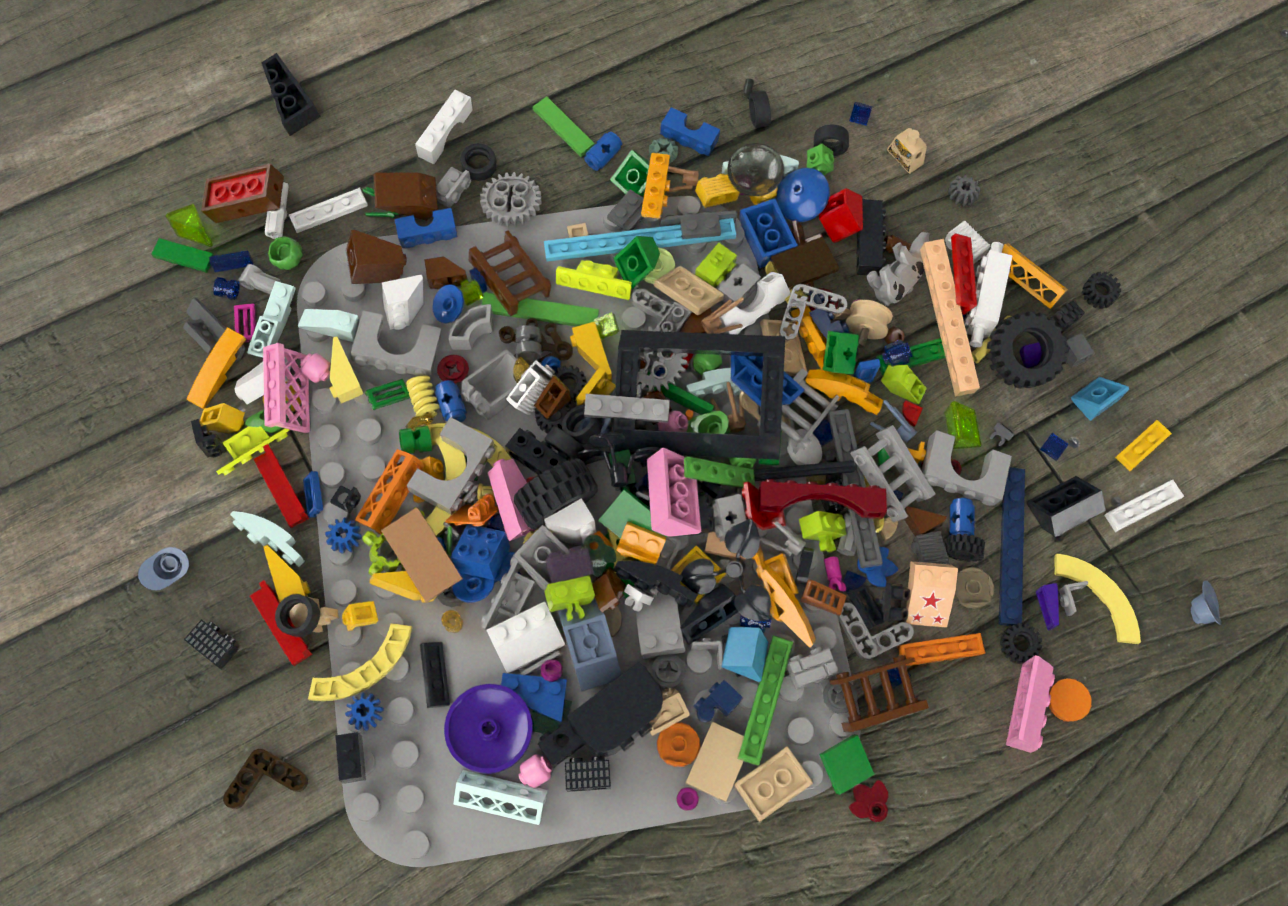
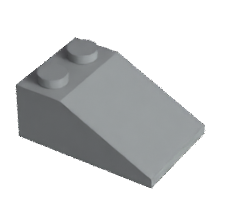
M541 525L513 555L544 591L547 585L552 583L551 577L554 578V583H556L557 575L560 580L558 582L580 578L583 575L582 569L585 572L587 571V567L584 564L581 566L580 560L577 558L573 559L572 553L544 525ZM562 556H565L566 562H563ZM569 563H572L573 569H570ZM561 574H564L565 580H562Z
M660 592L657 593L656 597L650 595L654 598L650 606L643 603L642 609L639 612L636 611L638 636L643 659L686 652L683 633L680 629L681 620L678 603L675 601V598Z

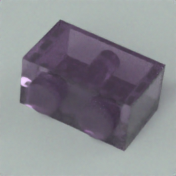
M581 545L570 548V553L562 555L561 551L548 554L549 558L545 559L550 582L556 583L593 574L594 571L588 548L582 549Z

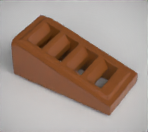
M808 579L800 601L840 616L847 596ZM812 589L816 590L813 597L810 596ZM819 592L823 593L821 601L817 600ZM827 595L831 596L829 604L825 603ZM835 598H838L839 601L837 607H832Z

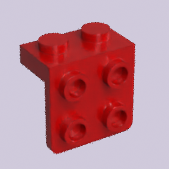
M749 481L744 482L742 496L747 506L745 508L746 519H752L756 527L762 531L777 528L775 522L786 526L784 510L780 513L758 512L759 489Z

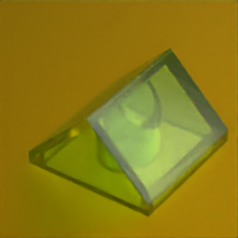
M194 203L166 214L165 217L177 236L212 248V240Z
M956 401L951 402L944 415L948 434L955 436L953 449L981 447L975 409Z

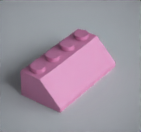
M662 448L647 459L652 530L668 537L699 534L701 532L697 480L685 478L684 456Z
M1035 655L1022 664L1006 742L1007 746L1030 753L1038 750L1042 745L1043 736H1041V729L1047 721V715L1044 714L1051 700L1049 689L1055 679V675L1052 674L1054 667L1039 656Z

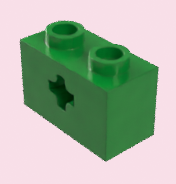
M828 331L823 370L834 373L853 374L856 365L855 359L859 335Z

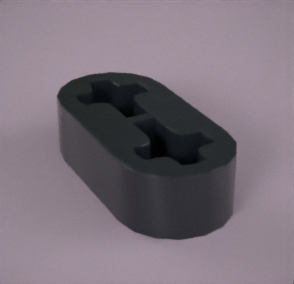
M803 547L795 579L796 585L806 586L814 549Z

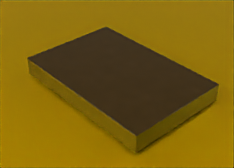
M823 237L770 257L774 269L778 274L783 275L789 290L798 284L804 285L839 271V267Z

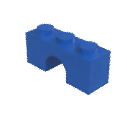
M671 107L661 123L660 134L665 138L668 137L680 143L682 146L692 148L700 154L710 156L719 140L720 129L703 122L699 129L689 130L685 127L687 114Z
M452 208L432 211L433 222L425 227L416 224L414 215L396 218L397 235L402 248H412L415 245L431 244L435 241L451 240L458 237Z

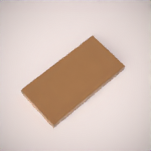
M418 507L381 530L425 602H429L463 579Z

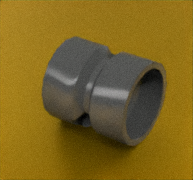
M531 325L517 328L516 343L518 344L516 345V358L527 362L539 360L542 357V347L540 344L541 329Z

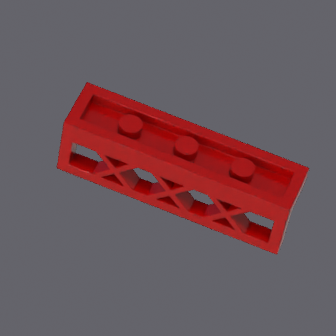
M955 233L951 236L956 305L960 306L963 316L977 306L971 237Z
M266 444L263 446L266 453L253 460L289 527L293 528L308 520L309 517L274 452Z
M263 580L259 583L261 589L250 595V598L291 664L296 666L313 654L302 637L286 634L277 627L275 612L280 602L271 587ZM288 616V623L290 627L296 628L293 625L290 617Z

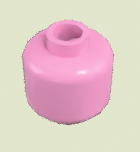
M318 353L308 354L300 364L302 367L301 373L314 383H318L321 380L325 382L330 376L329 369L331 363Z
M680 411L669 412L668 422L658 423L659 431L686 432L688 428V419Z
M535 754L520 764L521 773L518 776L524 785L528 784L532 788H537L551 778L553 768L545 756Z

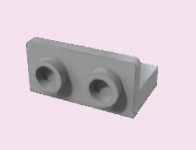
M451 167L436 186L437 201L449 208L454 203H457L463 190L470 186L469 171L465 170L462 173Z

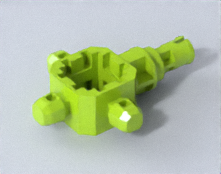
M372 531L365 533L362 540L368 546H372L369 552L372 565L368 571L371 576L374 573H382L383 570L395 572L400 565L405 570L398 558L394 562H388L386 558L378 555L377 550L387 541L383 533L379 538Z

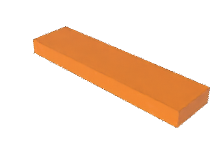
M981 633L898 646L900 656L905 655L906 658H915L916 662L906 664V666L985 654Z

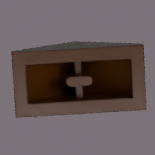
M555 375L534 406L549 419L571 400L569 389Z
M909 506L904 509L908 515L904 521L915 537L916 535L930 533L941 527L947 517Z

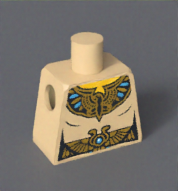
M908 128L894 138L887 150L910 174L924 164L927 146L919 137L917 130Z

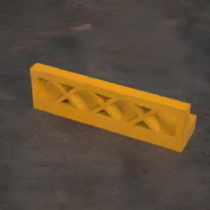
M1009 243L1004 245L1002 253L1012 255L1011 272L1009 271L1008 276L1051 309L1068 289ZM1021 266L1024 268L1025 277H1016L1014 275V267ZM1037 278L1040 281V289L1029 287V279ZM1044 290H1052L1057 294L1051 303L1044 298Z

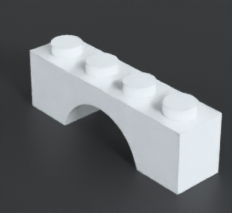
M457 90L453 91L416 142L418 157L435 164L444 151V145L451 129L459 122L464 123L472 112L471 97Z
M775 272L769 273L757 282V293L749 306L742 309L735 306L719 317L722 323L719 329L732 325H743L742 328L721 334L738 335L746 326L755 323L757 318L769 313L775 305L784 302L785 298L791 293L783 275Z

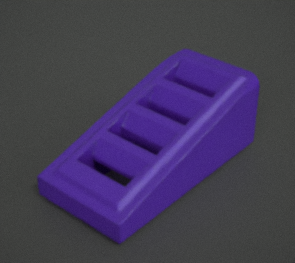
M1057 583L1043 585L1036 590L1048 630H1052L1059 625Z

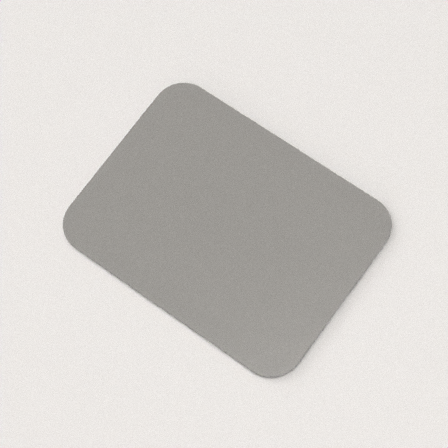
M668 197L667 207H663L660 218L643 217L633 230L660 227L661 217L667 215L701 214L708 211L713 213L722 212L727 209L721 205L704 208L699 197ZM609 205L530 216V221L524 219L523 225L517 222L516 226L510 223L507 227L506 222H503L500 226L498 221L494 223L484 222L456 226L458 237L451 240H440L431 244H420L412 248H402L403 254H406L407 263L403 267V275H400L399 279L422 275L424 305L411 324L400 330H390L384 310L382 283L351 284L346 255L348 242L341 244L322 255L305 274L298 291L297 315L299 324L305 309L340 310L358 315L359 320L363 310L383 315V325L378 343L383 350L395 355L405 354L415 347L422 324L441 328V338L430 377L431 380L429 381L433 385L431 389L436 391V385L443 382L437 373V366L441 359L448 355L462 356L468 363L469 377L506 349L514 356L518 343L511 342L505 344L501 342L499 330L504 326H509L513 328L516 334V329L526 326L528 319L493 314L492 333H486L478 337L473 343L472 350H452L449 334L455 321L445 324L435 318L433 300L440 289H430L424 259L444 256L466 271L468 283L456 286L461 290L464 298L462 312L457 318L460 319L468 313L469 309L482 305L484 292L492 293L469 262V249L476 246L480 252L484 253L504 243L505 231L509 230L512 236L518 239L519 245L542 275L548 278L551 283L550 297L546 298L540 291L528 297V299L599 309L597 330L612 373V383L616 385L615 375L617 373L618 345L621 330L641 331L643 328L644 331H648L649 326H651L654 331L660 323V320L632 304L633 292L636 289L642 288L672 305L677 301L656 288L654 284L647 283L644 280L631 290L629 300L556 284V269L558 266L576 270L581 260H589L594 263L607 264L617 268L613 258L618 253L546 262L544 241L569 238L567 226L586 223L588 235L626 231L607 219V215L616 206ZM736 218V223H734L736 239L662 247L673 256L675 268L682 266L695 275L696 268L713 248L720 243L737 255V268L744 263L759 275L756 259L744 236V230L738 218ZM398 235L377 237L400 245ZM508 249L487 259V262L490 266H496L513 258L514 255ZM518 263L498 273V276L501 280L505 281L525 270ZM618 270V276L616 277V279L623 280ZM728 273V274L725 276V277H726L725 281L730 277V276H729L730 273ZM529 277L508 289L512 294L516 295L536 284ZM757 288L738 307L739 309L745 308L753 302ZM641 296L640 298L637 297L638 301H640L641 299L644 300V296ZM720 301L710 307L712 313L724 303ZM654 304L652 309L659 312L663 307L660 304ZM768 313L757 318L752 325L746 326L738 335L763 336L760 322L763 319H769ZM537 321L538 327L541 329V333L547 343L554 344L552 338L545 333V326L549 322ZM555 324L561 340L571 344L570 336L573 335L572 328L575 326ZM299 328L301 353L305 355L318 353L331 363L334 337ZM548 328L547 331L552 332L554 329ZM510 335L504 336L505 339L511 337ZM338 338L363 394L341 404L338 397L334 399L329 387L333 386L330 376L325 382L321 380L318 383H314L308 378L309 440L312 471L318 472L323 510L317 514L325 607L338 609L339 618L331 620V623L327 624L332 677L349 674L368 660H371L383 644L391 623L413 627L407 647L393 669L375 685L353 695L359 700L361 693H365L366 698L368 695L373 694L374 700L380 699L381 703L379 706L383 707L384 711L377 713L383 717L381 721L375 719L374 722L377 724V727L374 728L369 724L368 731L363 729V725L361 729L356 730L355 724L350 725L348 723L351 717L345 715V712L352 710L347 707V704L351 703L354 705L355 703L352 699L353 696L334 700L338 735L358 732L362 735L366 780L342 783L348 819L361 841L374 853L390 862L409 867H430L749 810L750 808L734 785L727 801L724 802L685 784L695 760L685 767H673L666 764L660 758L657 751V739L660 732L653 736L648 733L643 738L639 735L634 739L635 744L628 750L623 751L621 749L614 755L605 756V760L610 762L611 789L566 791L565 762H570V758H583V761H592V757L598 756L590 752L585 745L553 768L551 778L537 787L548 790L539 825L453 804L456 782L462 770L474 771L462 766L450 753L444 736L445 719L453 702L466 690L482 684L501 685L502 674L507 673L487 630L482 628L483 623L481 622L485 612H489L492 606L491 600L493 595L499 592L502 585L500 581L494 583L492 592L486 598L473 603L464 602L461 606L451 608L443 605L438 597L432 602L422 603L421 600L414 601L370 584L369 580L372 576L368 571L372 565L369 557L372 546H368L362 539L356 540L359 543V547L351 546L352 552H349L346 548L343 554L339 552V549L333 551L331 549L332 545L326 543L328 537H326L325 532L331 531L328 527L329 524L336 525L335 519H338L340 523L344 517L348 519V522L351 520L355 521L397 449L401 450L399 441L400 429L411 428L414 431L416 427L447 423L443 419L440 408L435 411L437 415L434 418L418 420L413 409L414 406L411 403V398L373 410L372 404L368 401V396L366 397L365 395L366 390L403 379L406 385V382L415 376L408 373L399 374L390 369L381 370L368 364L359 365L351 360L353 342ZM572 347V357L566 361L560 360V369L562 370L564 365H566V368H569L570 365H573V369L578 367L580 372L583 371L586 383H588L596 370L578 354L576 347ZM566 350L560 351L561 354H565L567 352ZM543 351L542 357L548 355L551 352ZM667 353L665 358H669L671 353ZM721 355L722 365L718 369L731 368V355ZM693 358L686 372H679L682 379H674L675 386L686 391L687 385L702 381L703 375L697 373L693 367ZM526 361L524 366L528 369L533 361ZM454 367L453 369L448 368L450 370V375L453 374V372H458L456 367ZM658 368L655 375L663 376L666 371L665 368ZM543 373V375L550 381L551 378L548 377L545 373ZM565 379L562 382L569 391L576 387V382L573 379ZM459 382L456 383V385L458 386L461 394L462 383ZM401 386L373 394V396L375 397L389 391L400 389ZM646 387L645 390H642V395L639 398H643L649 392V388ZM616 388L614 389V391L611 393L610 396H615V390H616ZM726 389L718 394H706L701 398L712 404L710 399L713 398L721 412H724L727 416L733 414ZM733 394L734 400H735L736 409H737V413H739V415H740V411H739V397H740V395H734V394ZM388 397V398H385V399H382V400H379V401H376V402H380V401H383V400H386V399H389V398H392V397ZM462 397L467 413L466 419L461 423L489 435L504 449L505 445L519 428L524 431H531L540 442L545 441L544 438L547 436V433H545V430L542 431L540 426L537 425L535 409H533L531 415H527L509 404L488 420L480 415L470 402H466ZM574 400L569 404L571 409L577 406ZM672 400L669 401L672 411H680L685 415L686 411L690 410ZM760 406L757 408V413L759 415H761ZM744 409L745 429L736 433H728L731 435L759 436L760 427L757 425L759 421ZM557 411L548 420L557 421L561 417V412ZM693 411V417L700 415ZM611 418L609 422L610 433L613 432L614 418ZM789 418L791 422L790 427L795 430L793 420ZM582 420L577 423L573 432H577ZM646 422L643 427L639 428H646L647 431H659L658 423L653 425L652 422ZM784 432L781 433L779 465L759 464V459H756L752 469L797 466L787 451V446H789L787 438L789 436ZM591 443L582 445L584 450L599 449L610 452L609 446L596 447ZM433 445L432 451L420 453L416 450L415 454H412L419 460L429 456L441 460L444 467V481L446 480L445 461L438 445ZM681 455L731 465L728 457ZM401 456L398 463L403 462L405 457ZM514 459L525 480L529 477L539 476ZM604 459L586 465L598 485V492L585 505L595 520L596 532L600 531L605 536L608 533L607 528L598 519L621 491H615V487L611 486L610 472ZM633 460L632 465L636 486L632 487L635 496L639 485L642 484L649 487L648 467L642 468L640 462ZM486 462L478 481H473V487L475 485L478 486L479 483H482L483 486H491L487 472L493 467L488 462ZM391 477L387 479V484L392 481ZM806 477L776 479L777 482L782 483L786 481H796L799 484L807 483ZM701 480L697 484L698 492H704L700 489L702 482ZM755 481L756 488L759 489L761 481ZM721 484V487L726 490L725 497L741 494L745 511L747 506L742 496L743 488ZM341 485L350 490L356 487L361 495L359 504L351 513L340 509L330 502ZM409 492L391 524L412 511L414 507H418L420 511L422 510L426 519L436 506L427 501L421 503L414 502L413 494ZM342 493L339 495L338 502L343 504L348 494ZM382 493L377 496L376 502L381 499ZM708 495L709 503H707V506L710 505V504H711V501L714 500V499H713L711 496H709V495ZM476 497L471 504L467 502L466 505H474L478 498ZM811 500L795 503L784 509L785 522L806 543L804 547L814 549L808 579L828 587L830 581L827 579L823 551H820L819 547L820 541L803 539L799 523L800 518L814 513ZM372 511L367 513L364 520L368 521ZM499 511L487 520L484 525L479 526L505 532ZM726 516V521H730L731 517ZM715 517L709 518L712 521L713 532H715ZM356 522L355 526H360L361 528L359 534L362 535V538L367 531H372L377 534L378 538L380 537V534L369 527ZM467 524L459 525L457 532L463 534ZM757 527L760 538L787 548L784 544L789 538L778 527L763 531ZM443 532L441 535L443 536L447 552V536ZM345 533L341 534L342 538L346 537ZM708 533L691 536H673L683 542L669 570L696 545L704 552ZM525 536L509 541L510 549L508 552H516L523 545ZM455 540L452 542L451 554L457 545ZM387 541L377 550L378 555L386 558L388 562H394L398 558ZM561 542L572 554L575 553L576 558L580 560L576 552L584 547V544L577 546ZM760 542L765 560L782 553L785 554ZM802 550L797 556L793 553L790 556L785 554L794 581ZM705 553L721 569L726 568L728 563L733 560V558ZM752 558L746 559L744 561L746 568L742 573L745 590L750 585L765 587L762 579L757 575L756 568L758 566L756 561ZM400 565L395 572L405 571V570H403V569H402V566ZM521 566L519 570L521 575L533 580V578ZM595 566L589 567L591 573L586 571L581 577L590 575L592 583L594 578L601 574ZM725 572L726 576L715 588L724 584L736 596L741 594L739 578H733ZM537 583L522 612L544 601L548 607L545 591ZM796 585L799 594H796L795 597L805 612L816 638L811 647L799 638L784 622L774 619L771 613L768 620L754 621L745 618L738 612L694 641L700 642V639L704 638L721 641L723 660L725 646L721 637L728 634L729 628H760L769 642L767 653L773 635L793 642L788 663L791 662L790 659L794 656L802 654L803 657L811 655L810 651L822 647L823 650L829 648L838 672H849V675L851 674L838 615L801 602L805 587ZM450 587L451 591L448 594L455 596L452 587ZM814 589L811 590V593H810V596H811V597L814 596V593H815L816 590H814ZM819 592L817 600L821 601L822 599V592ZM827 595L825 601L826 604H829L831 598L830 595ZM622 597L618 605L622 615V625L620 631L612 638L621 674L638 662L645 666L651 674L652 664L658 657L643 659L638 636L636 611L633 610L635 602L630 607L625 604L626 599ZM374 601L379 621L376 624L358 626L353 631H348L347 626L342 621V614L349 604ZM693 602L690 607L678 604L681 625L698 604ZM553 611L550 613L565 643V646L558 649L561 656L554 659L562 665V676L560 679H567L563 721L570 713L610 683L581 692L558 611ZM499 612L492 627L510 619V617ZM683 635L686 652L673 655H676L683 661L686 670L683 681L676 687L668 688H675L680 693L690 715L677 723L690 725L696 731L700 738V748L712 722L744 736L759 682L743 675L737 677L735 672L725 668L718 670L717 649L691 650L692 643L689 645ZM421 643H443L450 700L449 706L427 708L420 652ZM554 651L523 667L524 670L550 656ZM669 663L667 669L662 670V672L666 673L667 679H669L671 673L675 672L671 671ZM786 667L759 766L788 746L813 782L811 786L788 801L794 802L816 796L832 786L819 754L854 734L860 738L861 730L843 732L841 723L848 721V717H850L849 712L837 714L829 710L824 703L822 694L824 688L830 680L836 679V676L796 690ZM541 668L530 673L529 676L542 677ZM519 669L509 673L522 675ZM723 680L743 697L740 704L727 717L719 709H714L715 713L712 720L706 723L698 719L697 710L693 707L701 697L706 699L711 694L709 689L716 682L720 684ZM659 685V686H660V691H663V690L666 689L665 687ZM843 691L840 693L834 692L837 696L835 703L840 700L845 701ZM856 703L857 712L860 714L858 703ZM366 707L363 708V711H360L363 716L367 715L366 712L369 713ZM529 709L533 722V734L524 756L515 765L504 771L483 775L523 784L518 776L521 773L520 764L535 754L545 756L538 746L539 738L548 731L551 733L556 731L559 723L554 719ZM564 735L559 736L556 744L558 746H565L569 739ZM743 761L734 784L759 766ZM683 788H692L699 796L697 806L691 811H684L677 804V794ZM461 791L460 798L472 799V796L467 792ZM482 798L485 804L492 805L494 803L491 798ZM506 802L503 804L508 810L515 809L512 803ZM529 807L524 809L529 815H537V809Z

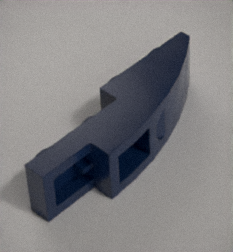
M816 294L813 300L816 304L820 305L824 303L825 298L822 294ZM817 308L809 312L814 323L826 339L828 331L850 333L846 322L843 323L842 320L833 321L835 318L833 313Z

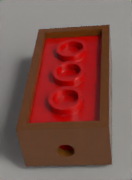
M267 164L206 179L201 212L213 222L219 223L280 209L284 176L274 166Z

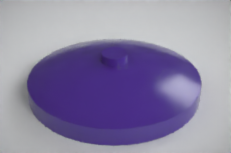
M497 684L478 685L462 693L451 705L444 724L445 741L452 756L465 768L482 774L498 773L515 765L526 753L533 734L532 717L524 700L513 690Z

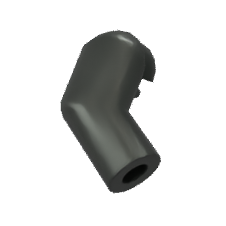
M752 79L745 80L743 95L748 100L750 93L757 92L753 91L754 80Z

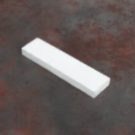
M358 188L289 214L296 233H299L368 205L361 189Z
M1171 480L1109 511L1104 516L1113 530L1117 532L1182 499L1184 495L1174 480Z

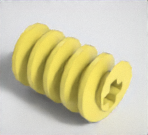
M427 375L413 377L406 382L411 403L414 406L413 409L418 420L434 418L437 415L435 411L440 408L439 404H436L435 391L431 389L433 385L429 382L431 380L430 376Z

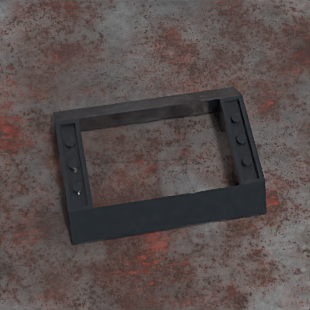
M621 330L618 345L615 396L637 398L638 372H640L641 361L639 349L641 352L763 357L759 436L635 430L636 419L614 418L613 432L621 433L625 436L623 443L614 444L615 452L629 450L630 453H636L638 449L658 447L661 449L666 448L679 455L779 460L785 336Z

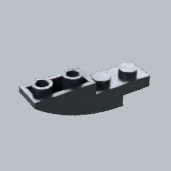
M618 561L613 569L619 578L623 580L628 579L633 582L637 589L650 592L652 587L655 586L660 593L664 595L669 594L682 606L687 605L690 607L698 596L680 584L683 576L662 566L641 561Z

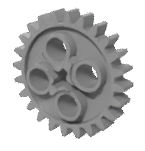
M513 172L512 176L505 173V177L499 174L498 180L491 178L492 184L487 182V188H482L483 194H480V203L483 213H486L487 218H492L493 223L498 220L500 226L503 222H506L507 227L510 223L516 226L517 222L523 225L524 219L530 221V215L536 216V211L540 210L539 205L542 204L539 186L535 185V180L530 181L529 176L523 178L522 173L518 177L515 172ZM511 187H513V190H512V191H513V196H512V197H511ZM511 202V211L509 212V203Z
M649 326L648 331H653L651 326ZM657 326L656 331H661L659 326ZM639 349V358L641 361H646L647 365L638 372L637 386L642 383V390L649 386L650 392L653 391L654 387L661 392V386L663 385L667 390L669 389L668 383L676 385L674 379H682L679 372H686L682 365H686L688 362L682 358L688 356V354L673 353L671 357L665 358L663 357V352H658L657 357L659 361H654L653 363L651 357L655 358L657 352H641ZM652 364H653L652 372H651V374L648 376L647 373L649 372V370H650V368H651V366H652ZM658 368H665L666 371L663 376L655 375Z

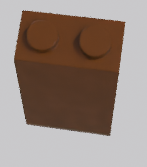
M351 230L346 247L351 284L382 283L397 280L400 278V275H403V267L407 263L406 254H403L402 246L357 230Z

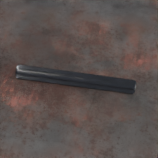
M850 460L755 469L754 478L755 481H765L768 479L776 480L855 472L854 461Z

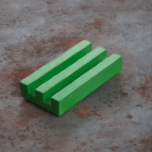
M403 379L365 391L366 397L368 396V401L372 404L373 410L410 398ZM401 386L400 389L389 391L375 397L373 396V394ZM388 397H392V398H389V399H386V400H383V401H380V402H376V401H379V400H382V399H385V398H388Z

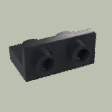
M200 419L191 421L196 444L207 458L218 457L222 453L227 452L219 437L209 432L207 425H203Z

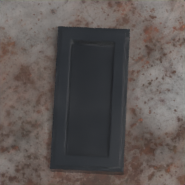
M865 585L847 593L868 630L886 622L883 621L884 616Z

